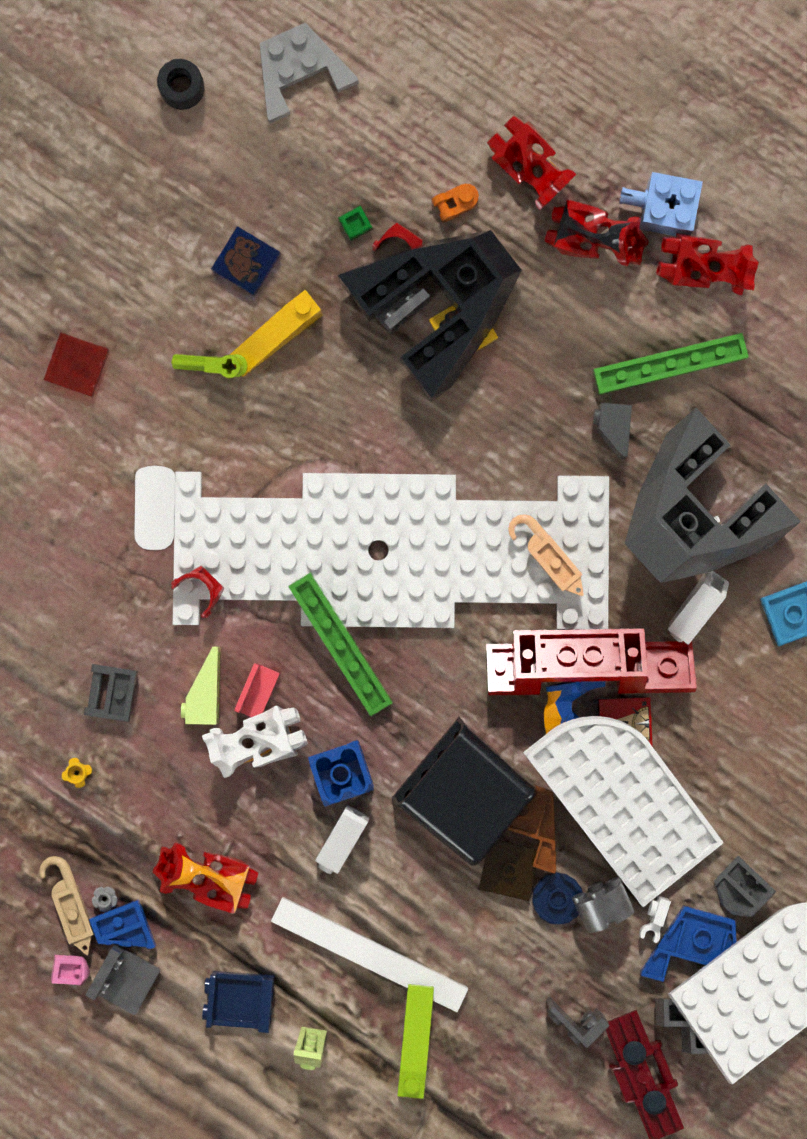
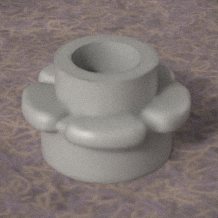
M108 886L105 888L99 887L94 891L92 904L95 908H99L101 912H108L111 910V907L116 906L117 896L113 888ZM102 897H106L107 900L103 901Z

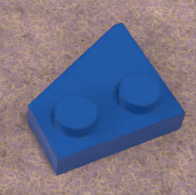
M139 899L89 919L98 944H118L126 947L138 946L147 947V949L156 947Z

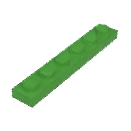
M743 333L596 368L593 370L598 393L602 395L745 360L749 357Z
M309 572L288 586L369 715L372 716L392 704V699L313 574Z

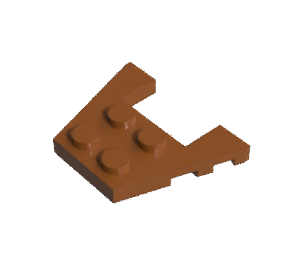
M534 785L538 790L536 797L508 830L540 840L533 867L555 874L557 868L554 792L550 789Z

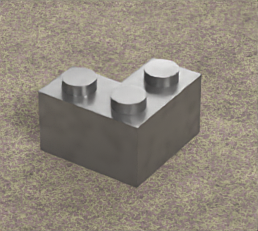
M655 998L656 1025L681 1027L682 1052L709 1054L672 999Z

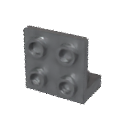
M416 286L376 318L390 334H393L430 302V295L424 288L420 290Z
M116 944L109 951L85 996L92 1000L101 996L127 1012L136 1015L155 982L160 968Z
M550 996L546 1000L550 1018L558 1026L564 1024L568 1036L577 1045L582 1042L588 1048L610 1026L604 1014L598 1008L593 1012L591 1010L587 1011L581 1017V1024L578 1026Z

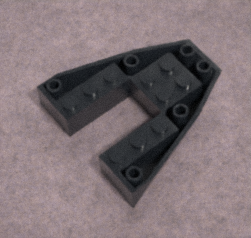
M488 230L435 240L358 266L339 274L338 280L370 322L429 276L432 277L459 313L402 355L400 362L427 398L433 402L453 386L498 320L522 270L495 234Z

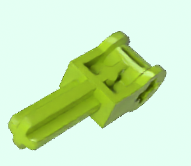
M175 354L171 361L174 369L219 373L226 378L241 377L248 368L246 359L239 354L225 355L224 357ZM230 363L236 364V369L230 368Z

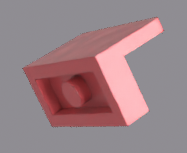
M254 663L234 711L250 717L264 713L280 673Z

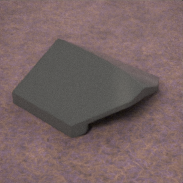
M739 856L714 880L721 904L732 915L753 917L776 893Z

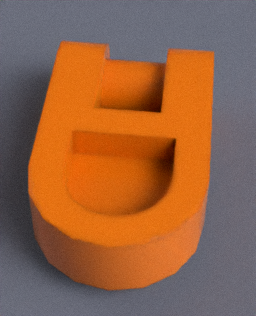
M465 183L434 196L431 201L434 207H438L441 213L439 217L444 223L476 207L479 194L475 186ZM453 200L456 207L449 208L447 202Z

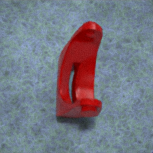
M396 223L385 232L379 241L376 240L373 243L372 250L376 252L383 241L390 237H399L405 240L411 249L421 246L423 239L399 223Z
M201 565L191 572L174 579L171 583V588L174 590L181 582L190 578L200 579L205 583L210 591V604L201 617L207 619L212 614L211 609L221 597L224 587Z

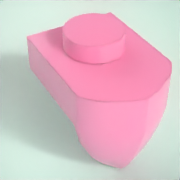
M54 956L51 976L52 983L81 986L87 981L90 970L84 957Z

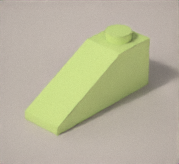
M212 647L186 696V703L181 704V718H185V724H219L221 647Z

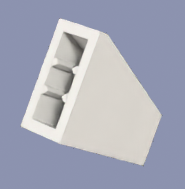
M714 571L704 573L671 619L667 629L670 631L671 636L677 641H684L689 645L726 598L729 582Z
M347 804L315 860L319 863L318 868L328 874H332V872L338 874L369 821L367 815Z

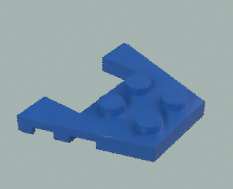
M683 905L642 967L640 975L664 982L670 956L707 965L737 942L735 920Z

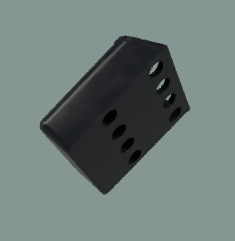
M458 717L396 791L392 799L398 808L412 817L465 862L475 866L485 858L536 797L538 790L536 786ZM445 750L443 754L438 758L439 753ZM425 770H428V772L422 778L423 772ZM413 789V790L408 794V796L405 798V795H406L407 791Z

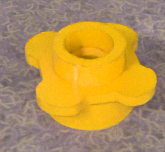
M71 758L69 766L62 772V779L73 783L76 788H82L85 785L86 777L92 773V767L80 763L78 758ZM76 770L79 771V775H75Z

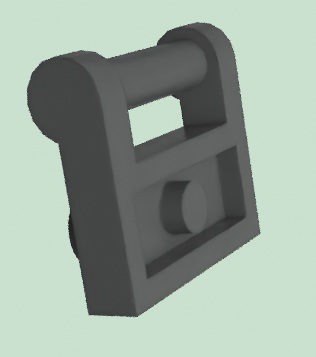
M92 664L91 672H93L88 707H85L84 715L130 722L138 671ZM103 674H109L104 710L98 709Z

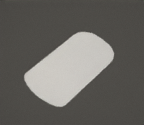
M147 466L139 469L135 474V540L143 549L162 550L171 545L174 539L175 473L167 467Z

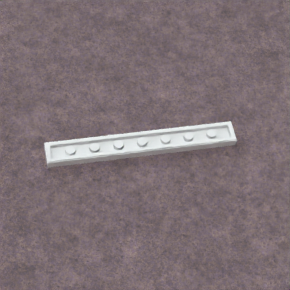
M282 897L271 922L408 988V984L434 986L433 1001L455 1012H458L468 991L467 986Z

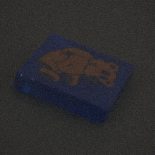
M237 226L211 270L255 297L281 255V252Z

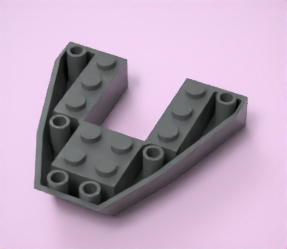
M697 408L693 409L666 434L638 494L625 540V545L660 583L708 573L771 548L801 522L767 484L751 494L721 524L692 495L686 487L731 446Z

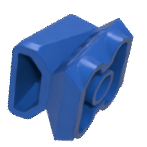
M358 740L308 757L324 807L374 790L373 781Z

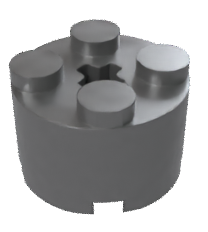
M620 877L608 880L605 885L601 881L587 887L589 892H582L572 897L581 920L589 933L609 928L608 924L613 922L618 924L634 913L632 903Z

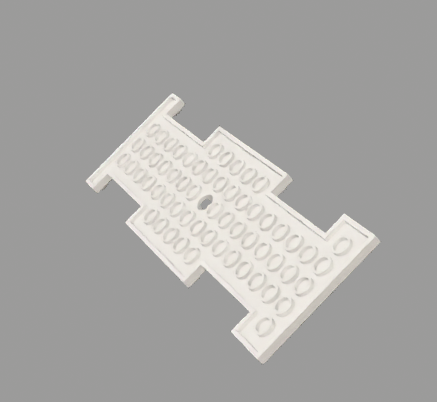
M175 472L173 580L202 565L224 587L219 600L297 601L288 586L311 572L345 627L454 628L455 603L556 604V629H608L609 476H557V501L456 500V475L303 473V498L202 497V472ZM523 514L532 516L547 534L552 537L583 574L581 576L583 596L566 590L561 591L529 553L528 542L534 533L526 524L520 523L515 527L517 538L512 540L508 527L514 517ZM380 540L387 544L389 552L383 560H374L370 557L368 549L372 542ZM186 579L173 590V625H200V600H210V591L200 579ZM576 588V592L579 593L580 588ZM301 608V626H313Z

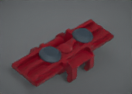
M637 1010L609 1020L610 1026L605 1031L619 1063L617 1065L615 1063L610 1064L609 1068L612 1075L616 1076L620 1086L622 1101L625 1103H635L649 1139H660L683 1130L684 1126L669 1091L677 1087L678 1082L677 1079H673L661 1049L663 1046L661 1040L649 1042ZM652 1054L663 1079V1082L655 1085L645 1060L647 1056Z

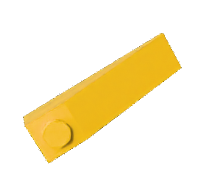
M306 290L282 307L230 354H239L246 359L248 368L242 377L246 376L323 316L320 307Z

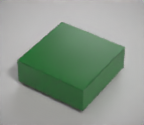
M361 206L338 217L350 241L373 230Z

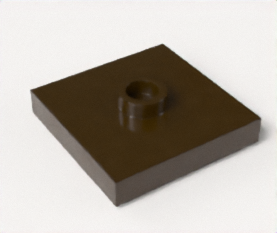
M499 840L485 856L478 890L529 901L536 872L533 863L538 849Z

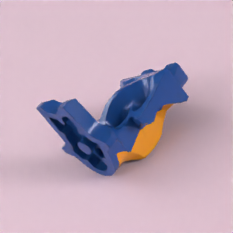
M606 681L562 682L546 686L548 696L547 705L544 709L546 734L564 722L580 718L572 712V702L590 690L605 687Z

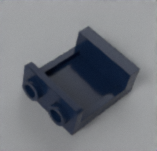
M213 971L210 978H206L204 993L209 994L208 1004H204L202 1020H207L206 1028H212L213 1025L258 1029V1032L269 1033L275 975Z

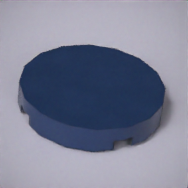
M556 872L555 874H547L538 880L533 889L532 901L534 909L540 918L549 924L560 925L570 923L579 915L572 897L582 893V888L573 877L566 873Z

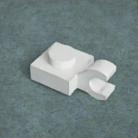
M658 895L656 901H651L648 909L650 922L641 927L639 931L641 938L644 939L645 933L652 930L654 932L652 941L655 943L659 941L660 929L664 925L671 903L670 900Z

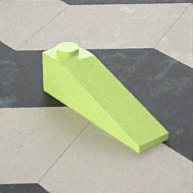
M301 1027L294 1050L295 1064H300V1068L306 1070H315V1067L321 1068L327 1031Z

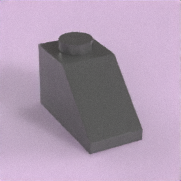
M601 403L598 409H594L593 424L597 425L596 432L619 459H625L628 456L632 405Z

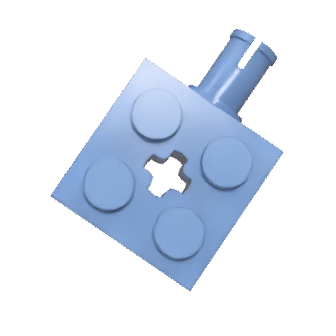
M652 172L645 192L622 187L619 204L641 207L640 230L676 236V233L691 235L694 231L703 181ZM668 202L673 203L674 209L669 208Z

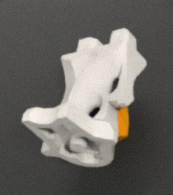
M274 706L264 713L244 720V727L233 734H223L222 729L213 728L210 729V733L202 735L209 751L211 763L220 769L224 778L230 777L241 764L253 760L252 765L254 768L275 761L297 756V750L308 744L304 731L300 730L291 734L289 726L301 722L298 710L294 707L282 709L279 706ZM264 722L266 728L262 731H257V725ZM250 738L253 740L254 745L248 749L242 745V741ZM272 750V753L269 756L262 757L263 755Z

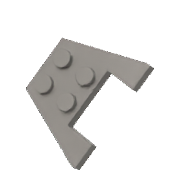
M306 23L260 43L269 123L290 115L280 90L322 71L328 70L338 93L359 84L357 76Z

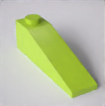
M408 984L397 1096L424 1099L434 986Z

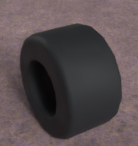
M182 58L173 59L165 63L159 70L157 86L162 98L169 106L179 110L190 109L202 99L205 90L204 80L198 67L191 61ZM185 76L189 78L191 85L186 91L175 92L172 89L171 83L177 77Z

